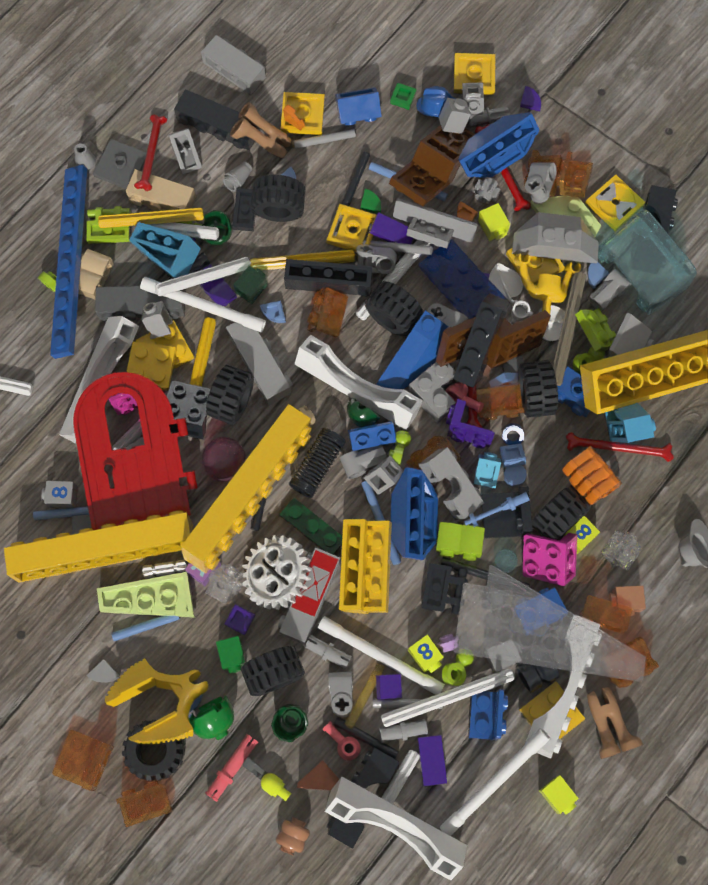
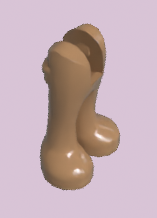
M246 103L239 113L238 118L240 120L233 126L230 136L234 139L247 136L271 154L284 158L287 150L282 146L289 147L292 140L290 137L266 121L257 112L252 103ZM253 125L263 130L267 134V136L260 132L258 129H256Z
M609 687L601 689L606 703L603 706L600 705L594 691L587 694L589 708L602 742L599 750L601 759L643 745L640 737L633 736L628 732L618 702ZM607 717H609L612 721L619 742V746L615 742V739L610 731L607 722Z

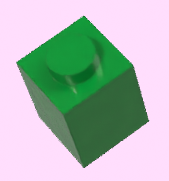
M236 636L217 641L216 644L222 669L229 671V674L241 671L240 669L246 663L240 637Z

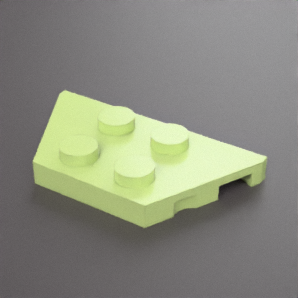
M576 194L549 197L542 204L530 202L531 207L536 213L581 217L595 237L601 228V224Z

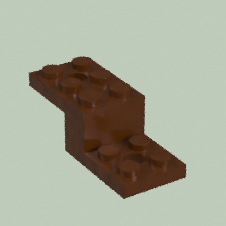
M440 125L420 141L412 161L393 175L389 184L397 191L411 198L415 203L424 207L453 182L461 165L458 158L468 139L475 134L464 128L462 134L446 132L442 130Z
M544 310L538 314H532L527 319L517 321L513 325L504 318L490 346L487 365L492 369L541 346L551 315ZM476 317L466 319L462 323L444 330L436 362L440 367L461 358Z

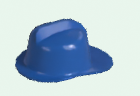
M441 86L425 88L423 96L416 103L417 110L423 115L439 117L447 98H456H453L447 89Z

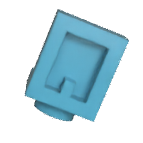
M484 452V455L479 454L474 484L496 488L501 466V459L497 458V454Z

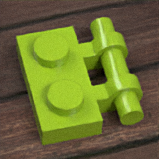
M115 206L114 209L96 207V209L88 210V218H95L93 221H87L88 244L130 242V226L100 228L98 224V217L100 215L131 213L130 208Z
M599 308L594 311L580 310L575 314L594 351L608 350L616 337V333L609 327L606 315H603Z

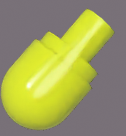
M267 773L262 777L261 787L270 796L276 798L278 795L287 801L292 794L284 788L285 783L277 775Z

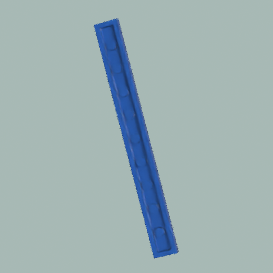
M84 165L65 169L50 356L55 359L74 355L87 168Z

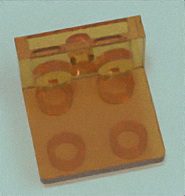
M70 730L52 774L80 785L83 789L96 791L114 746Z

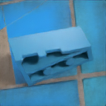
M138 222L129 239L141 253L173 279L189 273L201 249L190 236Z
M638 403L604 412L610 441L629 443L655 437V421Z

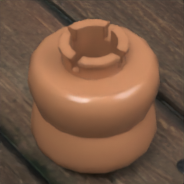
M292 817V821L284 820L281 825V831L276 837V843L281 845L279 850L292 856L294 851L301 853L304 850L305 841L310 835V830L304 828L307 823Z

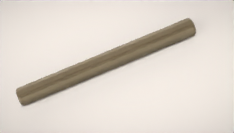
M580 271L573 276L553 362L557 386H561L563 383L577 322L575 314L579 312L587 278L586 274Z

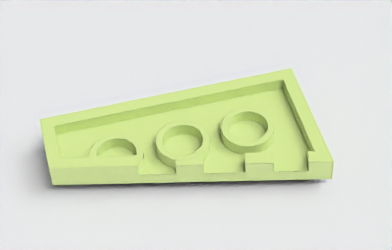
M187 572L97 588L100 612L195 618Z

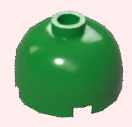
M226 695L223 699L220 696L199 707L200 711L196 716L193 713L189 715V722L193 727L194 734L202 739L216 738V740L224 738L229 734L228 729L234 722V709Z

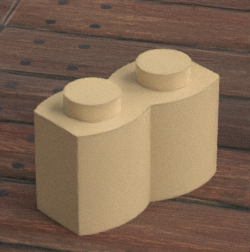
M89 249L84 254H81L78 294L96 299V287H104L105 281L112 270L114 263L111 257Z

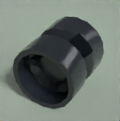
M546 651L534 656L533 662L527 660L516 666L521 681L530 693L541 688L543 682L548 684L560 677L553 660Z

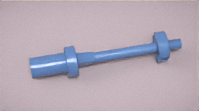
M526 492L514 498L510 496L499 507L474 517L473 513L469 514L470 519L464 521L465 525L473 523L474 527L478 526V520L501 510H515L516 506L530 501Z

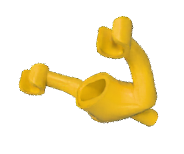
M521 253L517 254L514 262L519 266L521 281L532 298L543 301L542 311L546 310L550 314L551 302L561 303L565 300L572 276L581 270V265L579 263L576 264L573 270L572 262L566 264V274L562 282L561 276L539 274L538 283L534 285L529 277L527 264L531 260L530 255H525L523 262L521 260Z

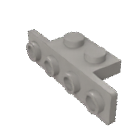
M400 198L395 203L393 217L410 222L407 236L443 248L448 247L452 236L468 242H473L475 238L477 223Z

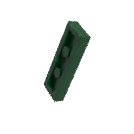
M293 498L280 513V517L323 551L334 555L342 546V535L297 499Z

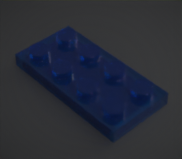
M452 239L447 248L439 247L432 255H429L418 264L419 268L442 294L468 319L476 317L482 300L490 293L507 301V298Z

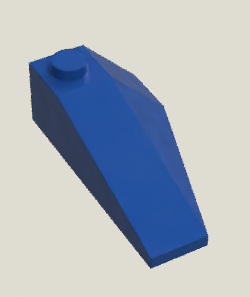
M425 310L376 385L390 389H405L409 386L410 383L436 363L442 334L449 326Z

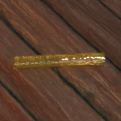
M377 663L344 724L345 726L353 729L376 685V675H381L385 668L382 664Z

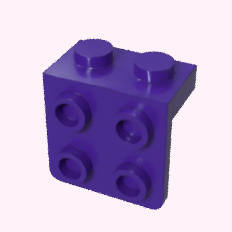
M457 399L456 406L451 405L446 424L450 425L447 436L456 442H470L477 448L484 449L485 447H490L495 433L460 422L466 401Z

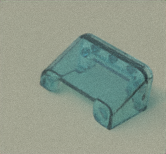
M646 209L633 216L600 244L598 248V258L608 264L614 262L639 292L637 295V305L648 315L688 289L697 275L693 263Z

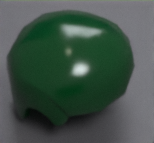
M217 210L204 215L202 226L217 227L219 229L217 240H204L211 245H222L228 241L233 232L229 217L224 212Z
M355 398L348 402L347 413L352 423L356 426H371L381 419L380 415L373 412L370 408L366 406L360 407V401H357Z
M283 705L273 716L271 723L273 734L279 740L293 742L307 730L308 717L306 712L299 705Z

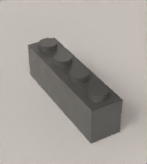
M140 286L96 287L95 312L98 318L103 321H107L108 317L123 316L130 321L142 318L143 308L146 304L163 301L171 319H178L185 316V304L142 290Z

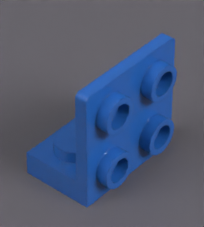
M499 689L497 692L483 691L471 696L469 738L497 741L506 733V720L502 718L503 712L507 710L508 696L504 695L503 689Z

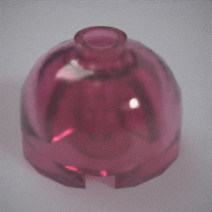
M217 437L211 440L205 446L202 453V464L206 473L212 479L220 482L231 480L246 461V453L242 445L230 437Z

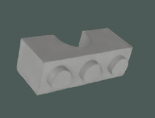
M446 447L438 449L418 465L430 483L439 482L444 478L449 480L452 491L450 496L443 502L455 520L465 519L483 505L484 502L481 499L480 491L470 482L468 473L456 461L455 453Z

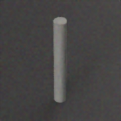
M351 129L294 140V146L296 149L356 137L355 130Z
M381 241L370 242L371 246L391 248L396 252L432 255L433 252L432 246Z
M373 698V708H401L423 699Z

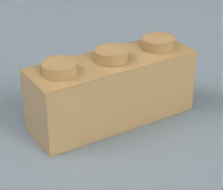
M136 169L126 189L131 203L137 206H148L153 211L189 209L193 207L196 200L194 188L154 175H150L149 182L152 185L150 191L136 189L134 184L140 181L142 177V171Z

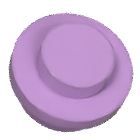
M447 634L440 637V642L437 643V647L441 649L442 653L459 647V637Z

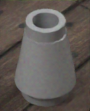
M77 144L74 148L76 166L84 165L87 170L93 168L96 158L85 144Z
M244 161L226 173L223 179L224 185L233 192L237 188H241L252 171L251 165Z

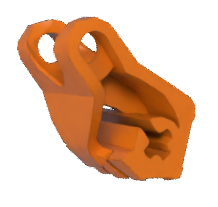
M592 446L569 461L562 469L567 477L571 476L569 479L570 483L581 496H585L590 505H593L601 498L607 497L623 484Z

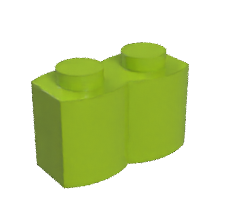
M440 522L436 552H439L442 557L453 558L454 555H462L465 560L475 561L476 558H481L485 528Z

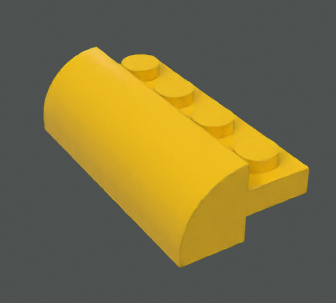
M343 519L339 610L358 614L388 613L392 522Z

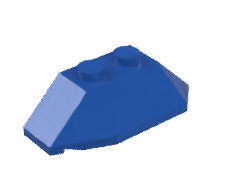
M527 112L503 116L469 138L458 158L468 177L492 178L524 157L533 144L535 136L540 131L532 113Z
M407 467L404 469L391 494V540L402 557L416 560H424L437 543L438 497L433 485L422 470Z

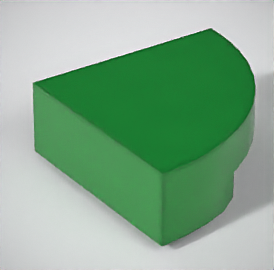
M365 189L360 210L375 214L381 213L380 199L374 192Z

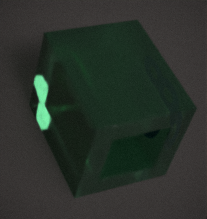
M248 266L233 284L235 293L250 304H253L268 286L265 273L258 268L253 269L251 266Z

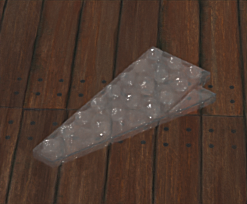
M489 566L487 586L463 584L454 653L643 682L645 656L495 566Z

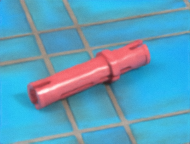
M246 733L244 739L221 771L218 770L216 773L218 776L205 794L218 802L226 787L234 782L232 780L259 742L252 739Z

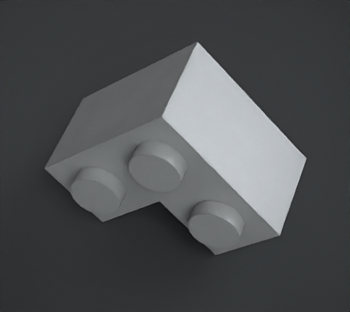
M436 362L409 384V393L423 400L421 407L438 424L449 414L451 405L455 406V401L444 390L455 382L453 378L456 371L449 364L440 367Z

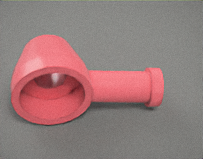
M458 381L445 390L455 401V406L457 399L466 401L465 405L480 413L482 411L484 403L467 396L469 388L466 384Z
M330 721L322 730L326 731L337 742L339 756L347 761L356 759L361 751L358 740L354 737H344ZM352 744L354 747L353 752L347 753L344 750L345 745Z

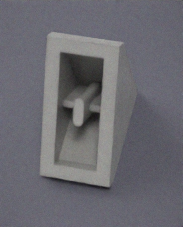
M189 128L169 134L172 149L182 174L202 168Z

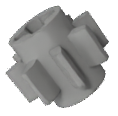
M486 177L483 181L478 179L473 192L477 193L475 197L478 201L489 204L491 200L496 202L501 189L498 188L499 184L496 180Z

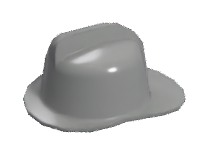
M694 519L691 522L690 534L679 543L681 564L685 567L702 565L708 568V529L700 519Z

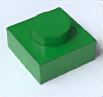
M397 83L390 99V104L410 110L417 89Z

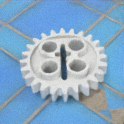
M273 535L272 540L265 538L264 545L257 542V550L250 549L253 555L252 557H245L249 563L242 565L247 571L241 574V577L247 579L242 583V586L247 587L245 594L250 595L251 601L269 610L271 608L279 610L280 605L287 608L288 601L296 603L295 595L303 596L300 589L308 588L304 581L311 580L306 573L312 571V568L306 566L311 559L305 557L308 552L302 549L301 544L283 535L280 538ZM264 560L274 567L275 571L284 577L289 584L287 585L283 579L277 577V574L264 564ZM293 567L292 572L288 574L290 568ZM278 584V588H277V590L274 592V588H275V586Z

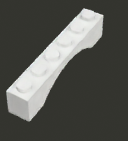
M123 316L108 317L61 428L60 436L76 443L73 417L78 399L91 383L112 373L120 358L131 346L138 330V325Z
M310 335L299 347L295 365L352 399L355 398L362 405L401 428L407 430L417 416L423 400L404 389L384 388L362 379L347 368L326 343Z
M575 614L564 641L570 662L568 685L556 705L543 716L533 721L526 739L527 742L540 728L543 729L551 739L537 753L550 759L553 752L558 754L563 742V740L559 739L561 730L567 731L571 718L567 717L569 709H575L579 696L575 695L577 687L582 688L587 676L583 674L585 666H591L595 655L590 653L593 645L598 646L602 633L598 632L601 624Z
M341 777L331 790L325 808L326 813L345 823H369L391 831L413 847L431 870L449 880H452L463 868L466 844L344 777Z

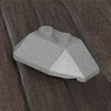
M538 212L514 233L512 254L521 253V255L528 254L535 257L597 263L599 242L581 217Z

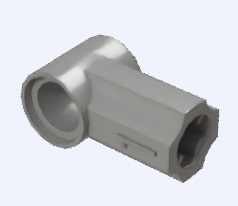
M614 269L588 300L595 309L599 308L603 311L617 296L620 297L624 294L632 282L620 271Z
M380 445L360 452H348L340 457V461L348 479H354L366 473V470L374 468L387 457L383 447Z

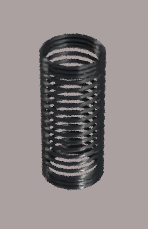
M321 428L322 430H320L316 441L312 444L310 451H307L308 454L303 458L304 461H301L302 464L299 465L298 471H295L296 474L293 475L289 482L291 488L308 498H313L314 494H316V489L319 488L318 485H321L320 482H323L324 475H327L329 468H331L330 465H333V462H335L336 455H339V452H341V449L346 444L342 436L328 428ZM324 441H326V442L330 443L331 445L335 446L337 449L331 447L330 445H328V444L325 443ZM323 445L329 447L330 449H332V450L335 451L336 453L330 451L329 449H327V448L324 447ZM320 452L324 453L325 455H327V456L330 457L331 459L325 457V456L322 455Z

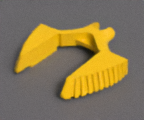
M144 658L139 663H135L134 666H130L117 679L114 686H111V691L107 692L108 696H105V703L115 707L155 685L157 688L173 690L179 699L177 712L173 711L145 726L142 731L129 737V740L139 744H155L156 742L159 744L160 742L165 743V741L170 742V740L175 741V739L178 741L193 736V727L189 722L188 715L194 700L208 690L209 684L207 681L192 684L193 681L200 677L201 672L194 669L181 675L159 673Z

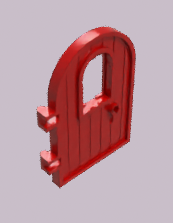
M118 372L95 380L84 390L78 399L73 417L74 433L92 529H102L101 526L106 524L124 525L125 521L133 519L138 520V522L145 521L147 517L153 515H160V517L170 516L169 513L173 511L187 512L188 516H190L187 490L196 489L198 486L195 470L183 472L177 438L189 435L186 418L174 419L172 407L166 394L157 384L142 375ZM122 393L129 394L135 399L138 405L145 445L134 446L131 449L112 450L105 414V405L111 396ZM177 424L179 432L171 433L169 425ZM106 464L113 466L112 475L115 488H110L108 472L105 470ZM187 477L188 485L180 486L179 478Z

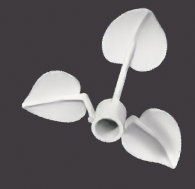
M497 263L489 276L488 292L504 300L508 299L510 303L514 304L511 311L513 319L510 322L513 325L516 321L527 319L533 312L530 311V306L527 302L512 299L517 297L523 289L520 275L501 263ZM551 305V317L543 339L556 341L560 337L565 311Z

